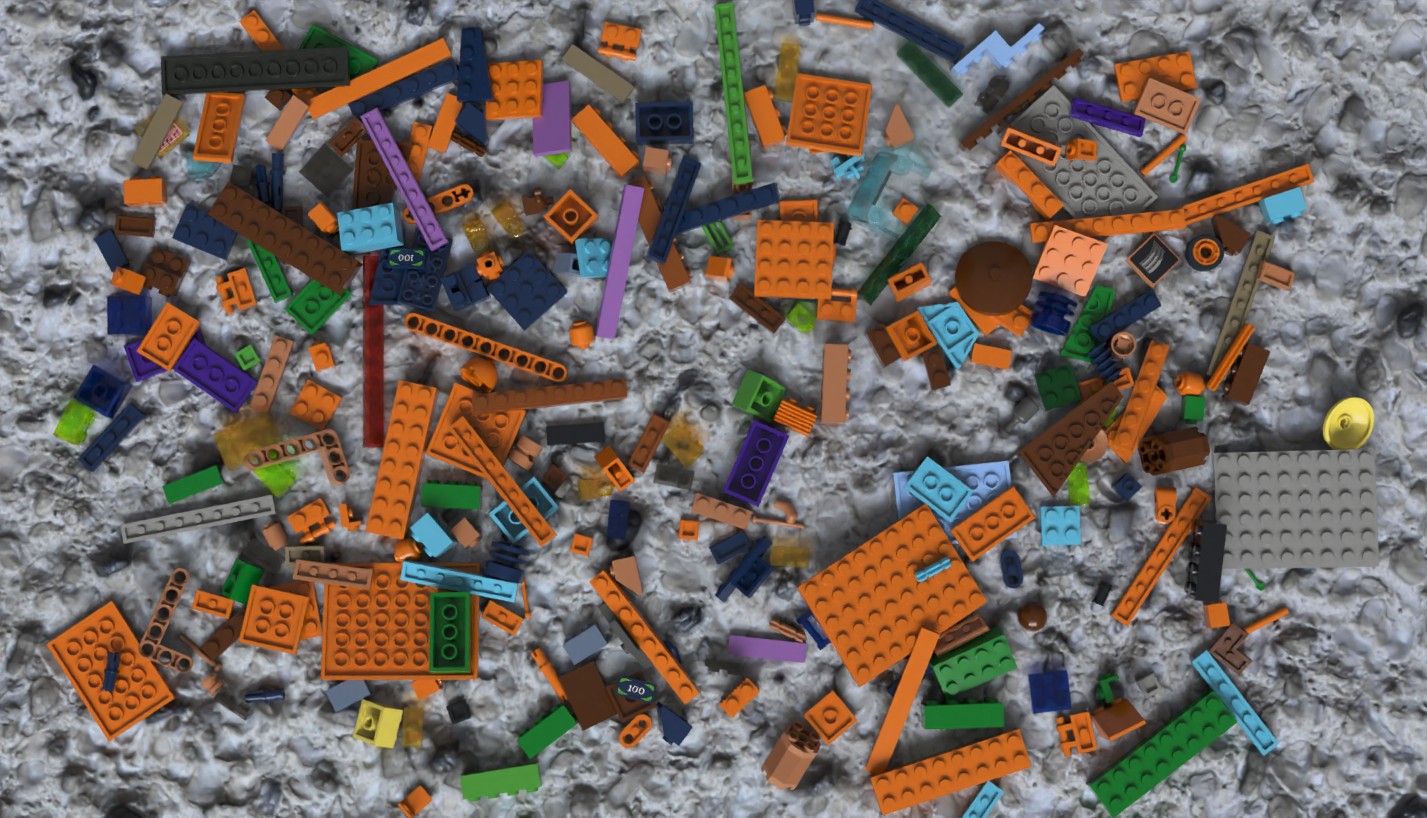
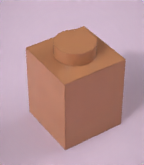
M463 518L450 530L465 548L469 546L473 548L481 541L479 539L482 536L468 518Z

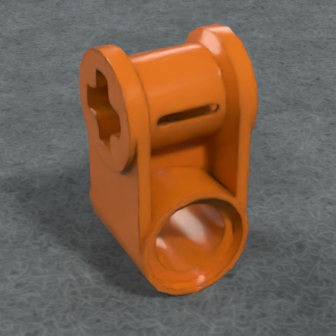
M1155 487V519L1161 524L1170 523L1175 518L1176 487ZM1165 510L1169 514V517L1166 519L1164 516H1161V513Z

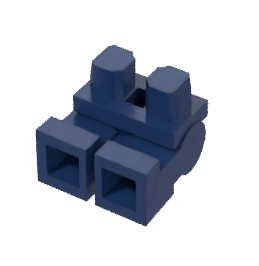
M473 262L458 271L440 278L454 310L460 311L491 298L484 282H482V277L475 267L476 264Z

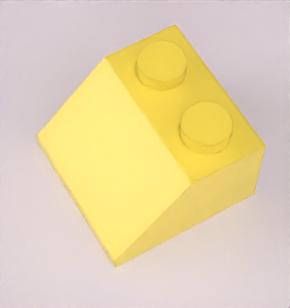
M362 699L353 737L374 746L394 748L403 710Z

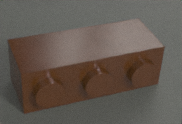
M1251 343L1244 345L1238 355L1237 364L1234 363L1230 370L1231 379L1224 385L1223 392L1225 394L1223 398L1243 406L1250 404L1270 354L1269 350Z

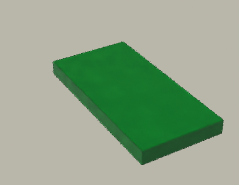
M315 24L311 26L299 49L348 47L350 80L376 69L380 62L375 57Z

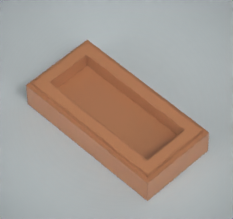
M1261 260L1255 279L1282 290L1290 291L1295 272Z

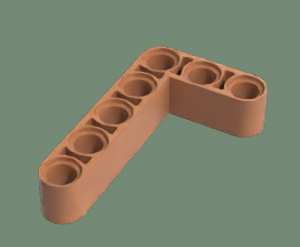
M331 429L252 450L243 459L244 467L247 470L254 471L319 452L328 480L332 485L340 486L350 478V471L338 435ZM325 435L330 438V444L324 441L323 437ZM305 441H310L313 448L309 449L306 447ZM287 446L294 448V454L287 451ZM273 451L276 454V459H271L268 452ZM330 454H334L336 456V462H333L330 459ZM250 456L256 457L258 464H252ZM336 472H340L342 474V480H338L336 478Z
M178 568L170 575L139 644L138 652L146 659L178 672L187 673L193 668V660L185 654L160 645L189 579L188 572L185 569ZM179 571L185 574V580L181 583L176 582L174 579L175 573ZM170 589L177 592V598L173 601L168 600L166 597V592ZM162 607H166L169 610V616L165 619L158 616V610ZM154 625L161 628V634L157 637L150 634V628ZM147 643L153 646V651L149 655H145L141 651L142 646ZM163 651H169L171 653L170 661H161L160 654ZM186 658L189 660V667L184 670L180 669L178 666L179 661Z

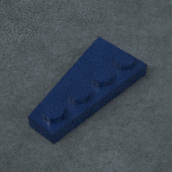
M480 27L462 28L457 101L459 103L495 101L491 87L492 80L488 70L489 64L485 54L486 47L483 30Z
M402 229L404 245L391 248H406V229ZM389 248L380 249L368 305L405 306L397 304L405 269L387 267Z

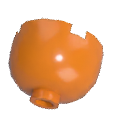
M471 358L459 369V372H463L461 375L462 379L474 390H477V387L483 390L482 394L490 393L498 382V372L494 367L495 363L489 358Z

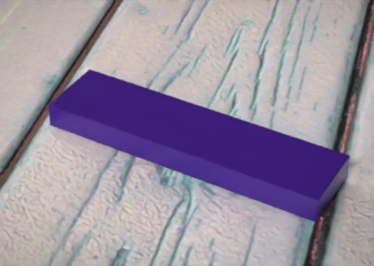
M1076 97L1072 99L1069 117L1136 137L1143 135L1146 118Z

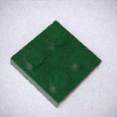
M1072 363L1034 374L1045 411L1083 400Z

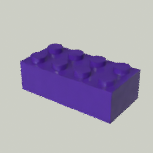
M754 420L723 492L759 507L789 435Z

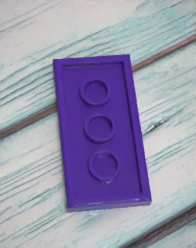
M199 326L187 347L194 338L206 344ZM144 338L124 345L136 382L168 371L136 352Z
M197 338L192 340L173 367L174 371L235 413H238L259 382Z

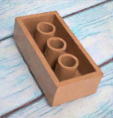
M824 344L820 424L843 425L849 419V408H846V401L848 402L850 399V388L846 387L851 377V369H847V363L851 361V350H848V345Z

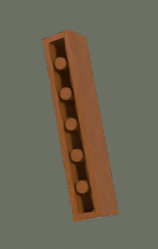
M643 177L627 185L644 188L638 221L650 246L661 216L659 209H662L659 199H654L652 192L655 190L651 181H646V178ZM674 238L666 263L662 265L656 262L670 293L690 285V279L693 278L689 268H684L682 261H685L681 250L677 251L674 245L677 243L676 238Z

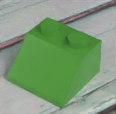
M748 369L732 405L771 423L787 388L760 373Z

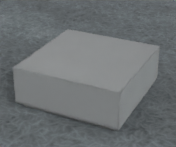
M1154 672L1135 681L1146 699L1163 690Z

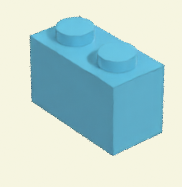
M1300 187L1259 201L1266 224L1270 222L1273 225L1281 223L1288 216H1291V219L1303 215L1302 211L1307 209Z

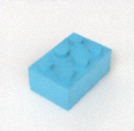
M394 203L337 213L341 250L348 255L404 245L400 209Z
M533 477L521 487L522 491L545 520L560 508L536 477ZM505 501L489 513L513 544L518 543L530 533Z

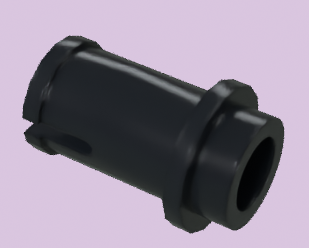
M841 221L838 224L839 229L834 243L846 246L849 232L853 228H851V223Z
M1102 580L1101 584L1098 583L1099 588L1092 602L1104 606L1110 591H1113L1111 589L1113 585Z

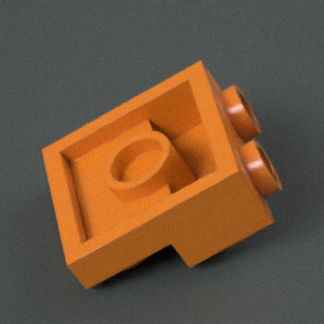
M919 311L885 328L904 362L937 344L934 334L929 330Z

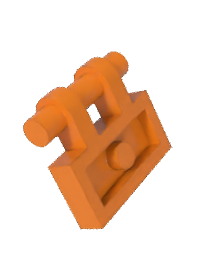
M605 22L601 42L608 43L607 47L599 46L598 53L604 54L605 57L609 58L611 56L622 58L623 61H636L637 54L630 52V49L639 48L642 29ZM614 45L624 46V50L613 49Z
M246 268L228 273V282H224L223 276L215 278L217 282L216 289L217 292H220L221 304L225 308L227 315L234 313L232 306L237 304L239 311L258 305ZM230 288H232V292L234 295V298L231 299L229 298L227 291Z
M322 498L287 516L296 534L304 531L305 536L299 539L302 545L316 541L315 538L324 533L326 535L331 532V529L337 527L334 520L326 522L325 518L330 516L331 513ZM319 522L321 527L311 531L310 527Z
M1089 711L1069 715L1070 723L1066 724L1063 716L1056 718V730L1060 735L1061 743L1059 744L1060 748L1063 749L1064 756L1072 755L1071 747H1076L1078 754L1098 750ZM1072 729L1074 740L1069 741L1067 730Z

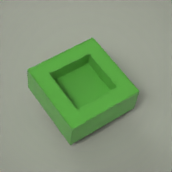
M251 344L234 354L244 371L261 362L259 355Z

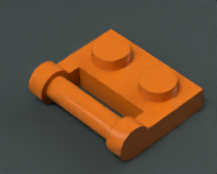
M832 288V296L851 297L850 302L818 299L816 320L855 323L857 288Z

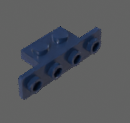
M766 536L756 541L754 548L743 557L741 564L730 573L727 581L719 586L715 596L722 602H725L736 588L750 599L774 570L773 567L761 558L773 544Z

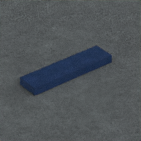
M130 402L82 453L78 460L91 472H94L146 415Z

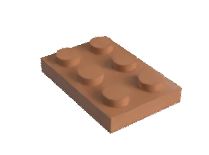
M1148 77L1133 114L1186 135L1201 102V98Z

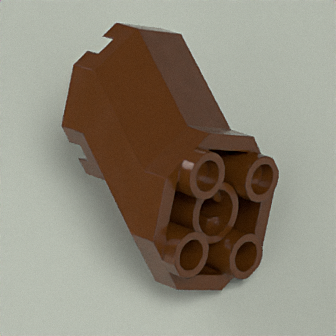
M1195 426L1144 438L1143 442L1138 445L1143 470L1155 476L1205 464L1207 460L1204 459L1210 453L1207 435L1198 432L1197 430L1199 429Z

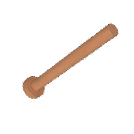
M756 514L752 516V524L761 522L801 529L804 524L800 523L790 524L787 521L756 517Z
M183 635L179 637L183 643L214 667L216 673L222 668L221 663L217 664Z

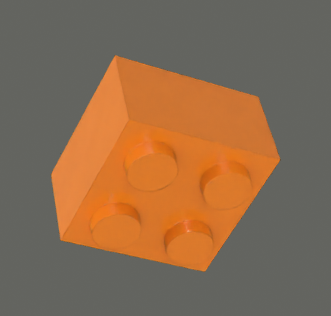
M569 189L548 211L544 219L574 246L576 244L575 240L581 239L599 220V216Z

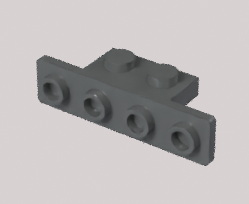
M604 603L600 606L599 610L610 623L611 628L608 630L615 639L619 637L622 641L620 646L624 652L634 655L644 670L653 665L608 605Z

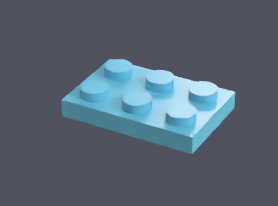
M928 456L904 486L907 491L923 503H926L948 522L954 519L974 492Z

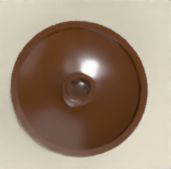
M998 241L983 242L968 249L960 258L955 272V286L961 300L975 312L988 316H1001L1015 311L1025 302L1032 286V270L1026 257L1015 247Z

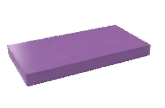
M569 80L543 84L542 117L533 118V155L535 157L572 152L571 83Z

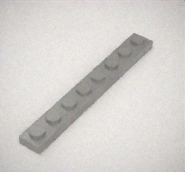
M268 495L121 524L120 526L123 543L127 544L277 514L274 495Z

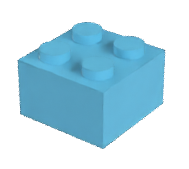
M426 513L410 527L413 531L411 533L412 537L417 542H422L425 545L423 549L430 557L441 558L458 543L433 513Z

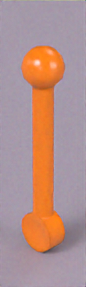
M523 578L521 586L525 607L524 617L530 618L531 612L528 608L525 578Z

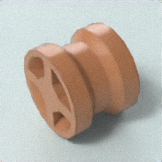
M213 671L203 680L200 686L207 688L209 694L213 696L222 688L226 681L219 679L217 673Z

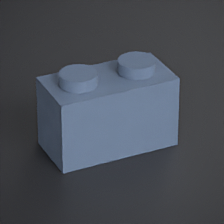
M589 623L581 628V634L576 636L573 633L564 639L566 643L563 644V647L574 665L609 644L597 624L592 626Z
M338 680L330 684V689L325 691L335 712L373 694L367 680H346L342 683Z

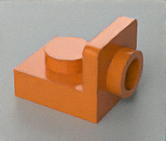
M1079 138L1068 141L1066 160L1096 161L1097 141Z
M318 341L312 343V347L307 348L308 352L311 353L317 372L336 366L328 343Z
M349 504L339 505L342 528H348V531L360 529V525H364L363 521L352 522L354 518L353 507H349Z

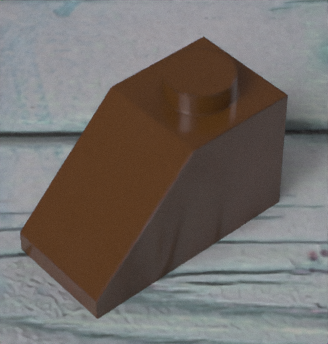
M1219 215L1213 217L1211 222L1214 233L1221 241L1224 253L1229 256L1240 254L1251 233Z

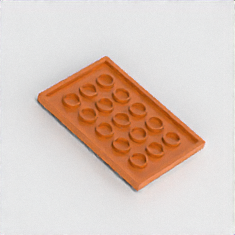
M110 601L47 643L48 648L109 742L176 698L154 662L139 654L140 640L114 601ZM142 646V653L145 655H149L145 648ZM109 652L121 654L118 667L120 672L117 673L115 688L112 692L102 689L105 676L104 669L107 666Z

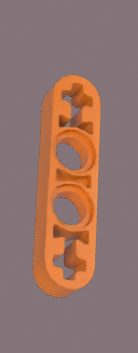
M463 184L426 200L428 203L435 205L433 213L436 216L470 202L474 198V191L469 185ZM463 189L470 191L467 198L464 196L458 197L459 202L456 201L453 195L454 192H456L457 196L462 194ZM445 196H451L453 202L451 205L445 206L442 203V199ZM408 207L405 208L403 211L405 221L412 225L417 224L415 219L407 218L410 215V210Z

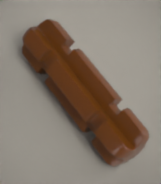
M454 131L451 136L453 142L459 143L460 146L475 152L480 157H483L487 149L484 146L478 145L477 142L462 136L457 131Z

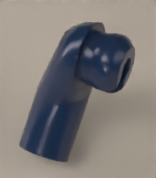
M663 640L665 646L681 664L682 661L678 648L670 641Z

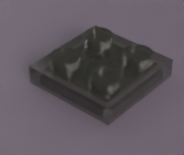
M323 144L299 173L329 198L354 169Z

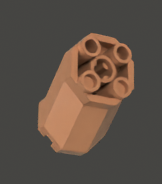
M799 721L787 724L761 767L762 772L765 770L767 773V781L781 790H785L787 787H791L790 790H794L818 753L821 746L819 734L811 731Z

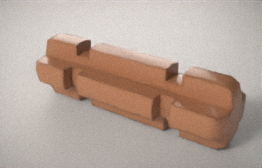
M772 618L769 623L771 629H777L778 632L790 638H795L796 641H804L806 636L804 632L797 631L796 628L783 622L780 623L775 618Z

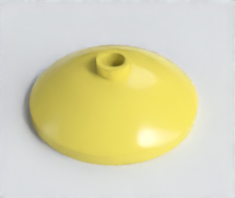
M1353 396L1341 399L1334 404L1327 413L1323 424V437L1326 444L1333 450L1360 448L1367 441L1373 430L1374 413L1372 407L1364 399Z

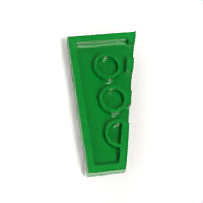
M1099 285L1095 286L1060 352V356L1091 363L1094 358H1087L1086 356L1091 349L1100 344L1095 342L1088 327L1110 314L1115 289Z

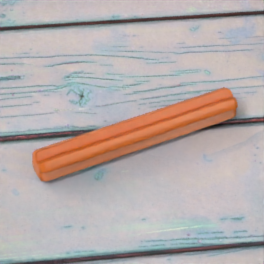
M1246 323L1207 382L1206 387L1215 391L1255 330L1251 324Z

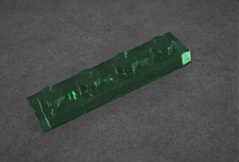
M911 40L896 53V56L948 108L963 96V93Z

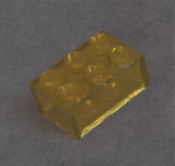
M264 412L213 434L229 471H235L244 467L243 459L252 450L283 442L272 413ZM269 451V452H268L269 456L272 455V454H274V452H273V451ZM250 456L251 463L258 461L256 457Z

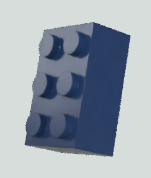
M693 101L635 103L637 145L694 144Z

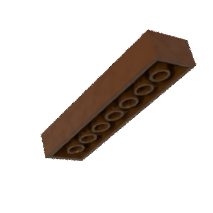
M227 182L208 212V215L341 297H343L363 265L358 260L230 182Z

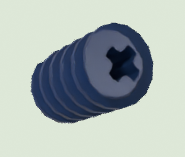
M1106 341L1091 349L1086 356L1087 358H1094L1090 363L1091 365L1097 364L1094 371H1102L1098 377L1106 378L1102 383L1103 385L1111 381L1114 382L1126 375H1119L1122 367L1115 368L1119 362L1111 361L1115 355H1107L1110 347L1103 348L1107 343Z

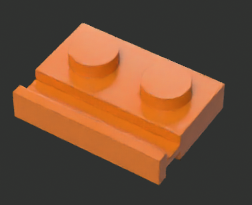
M1021 305L1011 313L988 317L1018 337H1021L1036 313Z

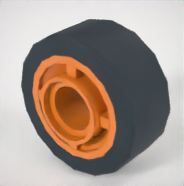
M1202 234L1193 238L1185 250L1187 263L1199 272H1207L1216 268L1224 257V247L1221 241L1210 234ZM1201 249L1208 251L1209 255L1207 258L1201 255Z

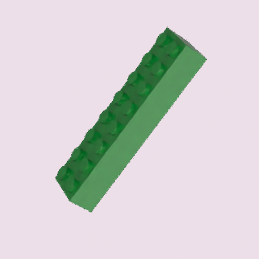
M1208 689L1087 782L1086 785L1108 814L1115 818L1234 726L1237 720L1213 690Z

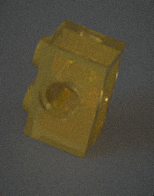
M678 424L661 441L688 469L704 455L702 451L704 447L698 440L693 441L689 437L692 433L684 425L680 427ZM682 440H686L690 444L689 449L686 451H682L678 447Z

